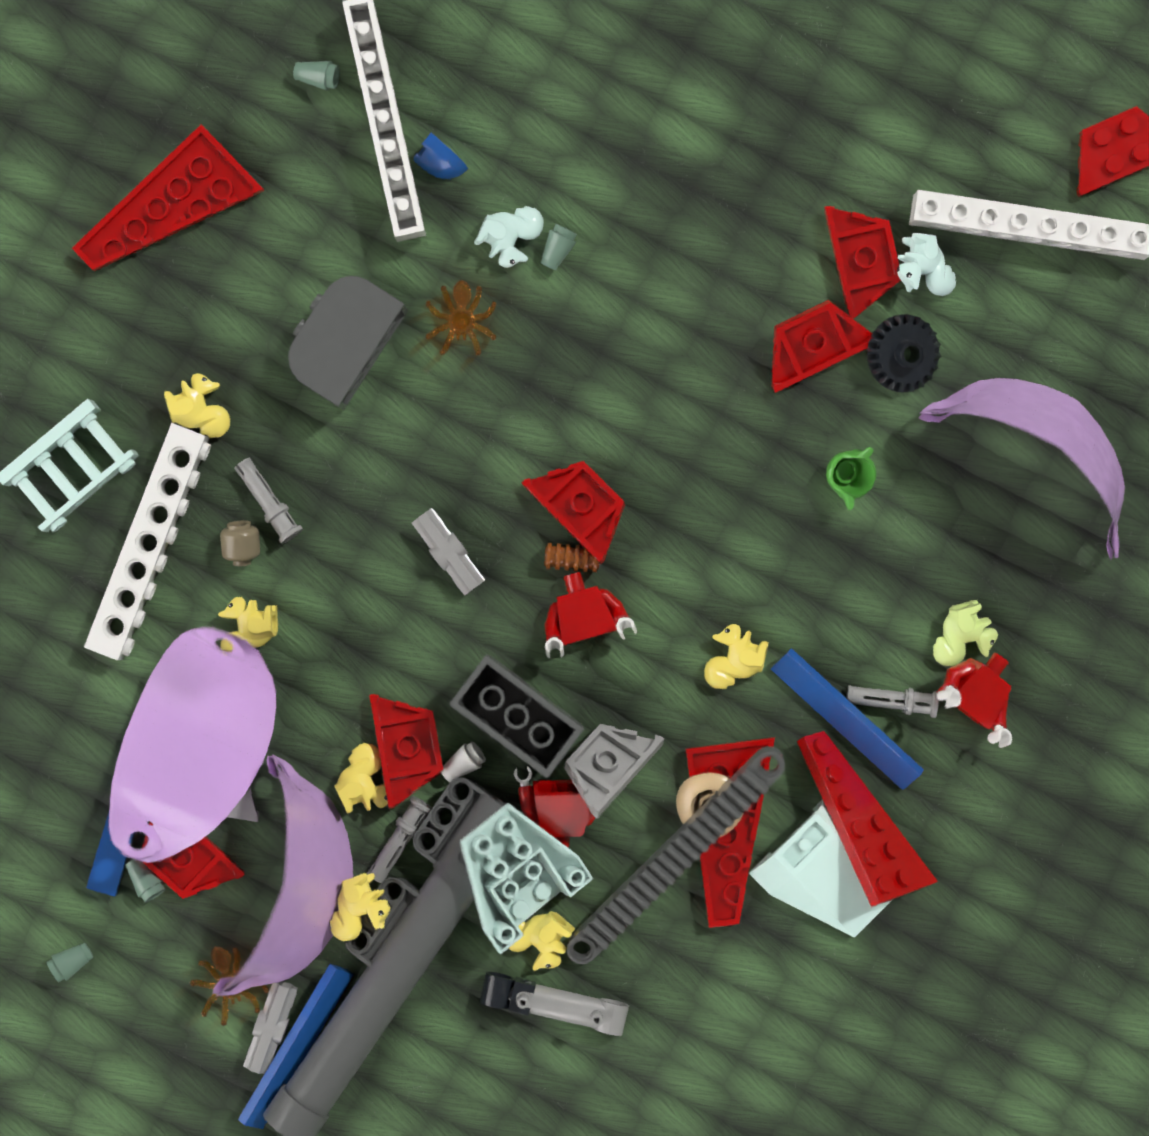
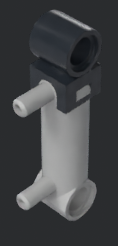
M486 972L479 1000L480 1003L490 1007L508 1009V1011L528 1016L530 1013L590 1027L596 1031L614 1036L623 1035L629 1009L628 1004L617 1000L585 996L538 985L536 981L519 977L513 978L497 972Z

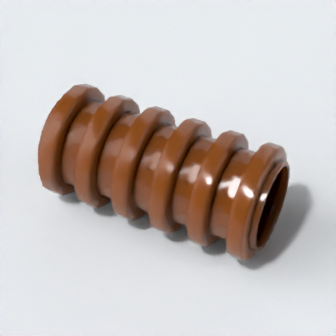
M548 543L546 546L544 564L546 569L555 567V570H559L560 567H564L565 571H568L569 568H574V571H578L579 568L583 569V572L592 569L594 573L599 570V562L585 548H580V545L570 547V544H566V547H561L560 543H557V546H552V543Z

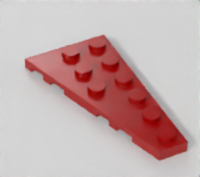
M201 124L75 244L72 249L93 271H97L265 190Z
M821 731L799 739L797 741L871 908L937 883V879L826 732Z
M775 737L685 748L689 778L704 773H716L731 778L758 750L763 747H773ZM770 756L762 759L760 763L765 770H769ZM764 794L760 796L757 802L751 805L748 811H744L742 818L730 832L718 837L717 841L700 855L709 928L736 925L740 922Z

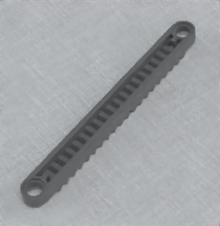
M770 746L758 750L569 937L567 954L571 961L577 964H587L602 950H606L609 944L615 941L618 935L623 933L636 917L641 916L644 909H648L650 904L656 901L659 895L664 893L667 887L672 885L686 868L691 867L694 860H698L700 855L706 852L709 846L714 844L728 827L733 826L736 819L742 817L745 810L748 811L751 805L768 791V788L784 772L785 762L780 750ZM768 756L774 757L778 761V765L773 770H765L760 765L762 759ZM579 941H585L590 945L591 949L587 953L580 954L574 950L573 946Z

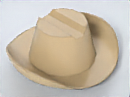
M704 773L685 780L680 786L676 797L677 812L682 823L684 824L730 778L716 773ZM736 819L733 826L728 827L723 835H720L719 837L724 836L725 834L730 832L738 824L740 819Z

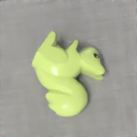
M977 600L960 603L949 608V614L943 624V636L938 637L936 644L933 645V656L941 665L954 666L959 664L966 654L965 643L976 641L984 657H988L990 648L997 640L998 632L994 628H985L992 623L988 617L978 619L977 612L981 610L982 606L981 603L978 604Z

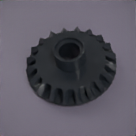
M901 314L886 319L874 330L867 348V361L870 371L878 383L891 391L903 393L914 392V390L924 387L927 381L933 379L932 375L939 369L938 361L942 356L939 353L941 344L937 340V333L933 331L930 324L922 320L921 317ZM907 347H909L911 351V356L906 361L904 358V351Z

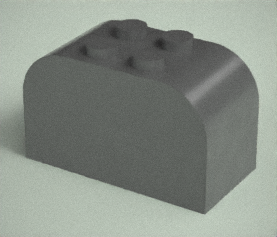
M358 276L342 277L334 281L323 295L318 294L310 306L312 313L307 321L302 319L295 328L293 334L296 338L289 350V365L294 376L309 389L342 410H345L408 312L404 303L370 281Z
M489 654L483 658L449 704L546 778L549 777L584 730V726Z

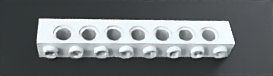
M342 1L395 239L397 242L426 236L374 1Z
M918 190L913 195L909 225L1141 260L1149 257V224Z
M171 423L84 648L115 660H123L124 656L130 655L135 640L131 639L135 627L138 629L141 627L146 612L142 611L146 599L150 601L156 590L157 584L153 583L157 572L161 573L167 562L168 556L164 555L168 544L172 545L178 533V528L175 527L178 517H183L189 505V500L186 499L190 488L194 489L199 480L200 472L197 471L201 460L205 461L210 452L211 444H208L209 437ZM186 451L190 456V461L185 467L180 468L176 464V456L179 452ZM175 479L179 484V489L176 494L169 496L165 491V484L168 480ZM163 506L168 512V517L165 522L159 524L154 519V512L157 508ZM152 534L157 540V545L154 550L149 552L144 548L143 540L147 535ZM141 562L146 568V573L143 578L138 580L133 576L132 568L136 563ZM127 590H130L135 596V602L131 607L124 606L121 601L122 594ZM115 618L120 619L124 624V630L120 635H115L110 628L111 622Z

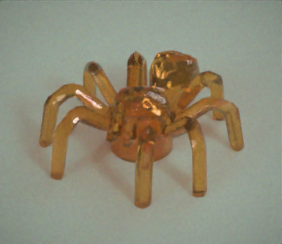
M460 280L454 285L453 298L457 306L455 310L446 286H442L441 292L451 314L439 312L430 301H427L426 306L437 318L448 320V323L440 325L430 333H427L426 339H432L441 331L450 328L443 348L440 350L441 355L448 352L454 334H456V340H459L460 335L466 340V334H468L476 355H480L481 348L472 329L474 328L485 333L491 340L496 339V335L487 327L475 323L477 320L488 318L494 312L496 302L493 301L486 312L473 315L480 302L482 288L481 286L477 287L474 301L467 310L466 307L471 300V289L468 283Z
M217 946L212 950L211 958L215 967L222 975L220 976L206 960L199 961V966H204L217 983L223 978L236 977L241 960L240 951L238 948L232 949L234 952L232 972L230 971L231 955L226 949ZM199 979L190 981L191 986L214 989L217 984ZM267 985L259 986L263 988L266 994L268 993L269 990ZM246 990L234 995L222 996L221 1025L225 1026L227 1024L228 1000L231 999L232 1004H235L234 998H237L240 1002V994L248 998L255 1007V1013H259L260 1005L255 996ZM213 994L208 998L201 1012L203 1017L207 1016L213 1002L220 997H216L218 994Z

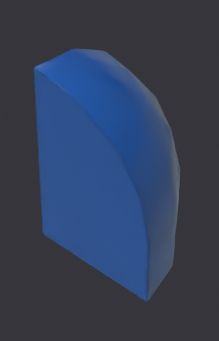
M432 133L422 143L424 147L419 153L415 154L413 159L426 172L436 178L451 179L462 175L468 170L466 164Z

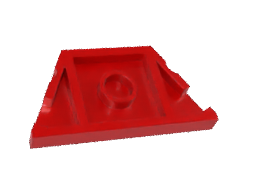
M1137 106L1080 131L1078 197L1149 167V116Z
M833 206L824 207L846 309L848 315L854 319L901 281L897 274L899 261L890 221L877 217H868L853 211L851 213L835 209Z
M829 299L775 325L771 385L774 392L781 391L867 349L873 333Z
M584 461L571 464L566 469L547 472L548 475L532 480L530 478L524 479L521 482L522 485L602 564L624 510L625 502Z
M371 694L369 697L388 807L392 809L444 771L434 713L432 710L412 707L404 702H395L381 698L379 695Z
M147 835L145 836L144 843H143V845H142V849H143V848L147 845V843H148V837H147ZM207 836L171 857L159 861L143 862L182 899L195 895L202 890L217 887L219 884L229 880L239 879L245 874V871Z

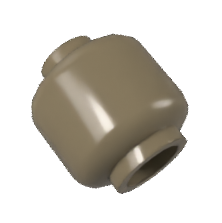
M239 520L229 522L227 527L220 532L222 556L226 560L233 561L234 566L250 565L251 560L259 556V531L251 525L250 521Z

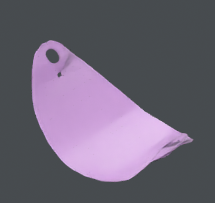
M995 378L972 383L948 398L928 405L919 413L921 414L919 419L928 422H941L952 413L984 416L1028 431L1061 448L1086 474L1109 508L1113 520L1108 530L1106 547L1110 560H1112L1113 554L1114 558H1118L1119 540L1117 523L1125 490L1122 470L1116 453L1102 428L1078 400L1045 385L1019 379ZM948 413V414L943 415V416H933V415ZM1109 533H1110V537H1111L1112 547H1111L1110 542H1109Z
M206 627L187 631L181 634L169 646L151 673L124 735L112 780L109 830L112 842L123 855L143 862L159 861L171 857L199 842L231 813L257 775L273 734L276 714V690L272 675L260 653L247 640L215 628ZM223 638L230 641L233 645V650L221 651V648L215 643L216 640ZM150 821L153 825H148L147 822ZM137 831L145 833L148 837L147 845L141 850H136L129 844L130 835Z
M274 754L267 757V766L269 773L281 781L287 813V852L284 886L266 930L251 958L236 977L223 978L215 985L213 993L218 994L216 997L234 995L250 987L281 982L290 979L306 968L323 951L333 937L330 920L332 919L333 912L338 911L337 900L342 888L341 882L353 877V861L348 834L341 815L332 800L316 786L301 777L288 762Z

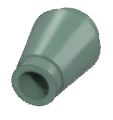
M332 61L296 62L293 77L295 80H300L328 91L330 88L336 89L340 77L339 65L333 64Z
M555 224L553 230H549L543 258L540 263L553 270H557L558 266H560L576 244L574 240L577 234L561 225Z
M132 859L125 865L138 898H142L145 903L155 899L166 890L162 885L164 881L142 861Z
M84 942L81 945L51 955L52 959L46 963L59 983L64 979L68 981L94 956Z

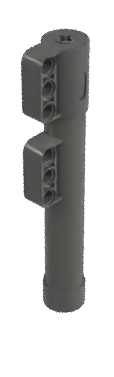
M465 778L452 780L413 837L414 848L418 853L434 863V870L421 889H418L403 878L385 879L377 889L385 891L378 900H387L391 905L390 912L385 919L384 928L375 929L368 914L361 916L362 929L360 932L364 933L367 937L366 946L363 949L359 948L357 938L345 941L348 951L368 966L287 1084L282 1085L263 1113V1117L269 1125L283 1136H317L330 1116L329 1111L475 899L460 840L507 804L476 782ZM466 784L469 787V795L466 799L461 800L458 796V789L461 785ZM449 809L452 812V820L449 824L444 825L441 821V814L444 810ZM431 833L435 837V845L432 849L428 850L424 845V839ZM395 883L401 887V895L396 900L390 894V889Z

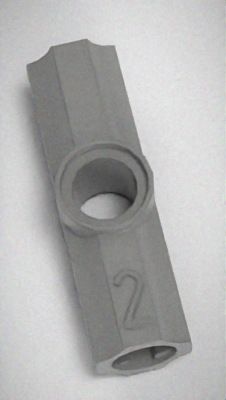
M433 508L412 522V525L429 546L431 555L440 567L449 573L454 583L464 595L485 581L467 556L468 552L453 532L450 533Z
M281 981L271 985L264 1008L260 1010L252 1032L254 1037L244 1060L243 1067L249 1069V1071L265 1074L274 1059L278 1044L281 1045L290 1020L288 1016L298 990L297 987L290 983Z

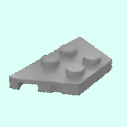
M600 724L566 760L564 769L595 818L598 819L663 746L664 738L655 735L654 739L637 736V731L619 730L613 726Z

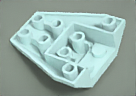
M822 799L812 809L814 813L773 854L769 852L749 874L771 896L855 938L892 900L871 908Z
M508 803L460 840L483 931L499 954H502L524 936L518 926L558 893L562 892L572 897L593 880L588 869L576 853Z

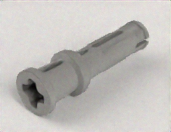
M250 457L234 467L265 512L264 520L266 523H271L280 536L279 542L281 544L290 541L303 531L302 526H297L289 514V507L284 503H280L278 498H276Z
M848 685L846 699L852 704L899 709L905 715H911L912 712L930 714L931 718H936L939 703L937 691H933L932 694L914 692L912 688L899 692ZM864 696L878 697V698H887L888 700H885V699H876V698H867V697H864Z
M411 796L409 807L403 816L398 817L396 820L397 823L395 825L397 827L367 872V874L374 873V880L379 883L385 880L412 836L414 837L432 810L429 804L418 797Z

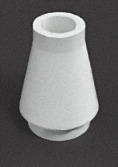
M470 742L468 745L464 743L443 765L444 771L442 775L448 782H451L456 778L482 768L481 764L486 761V758L476 743Z

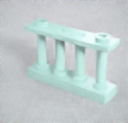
M86 399L0 472L1 484L9 487L12 484L15 487L18 486L45 517L46 520L38 526L43 532H49L50 530L56 532L67 523L65 517L119 472L123 475L136 465L134 459L139 456L138 453L131 449L125 454L96 421L98 418L96 414L101 409L90 399ZM81 426L83 429L87 428L115 461L102 473L73 440L75 438L73 433ZM57 446L60 448L64 447L92 480L79 493L50 459L52 457L50 452ZM35 465L37 467L41 466L69 499L56 512L28 480L29 475L26 472Z

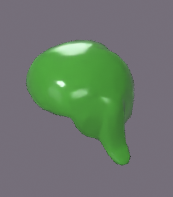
M868 447L865 450L854 449L840 452L831 458L827 465V482L838 496L845 501L848 510L854 508L856 498L866 495L874 486L876 467L870 459L874 451L872 447Z

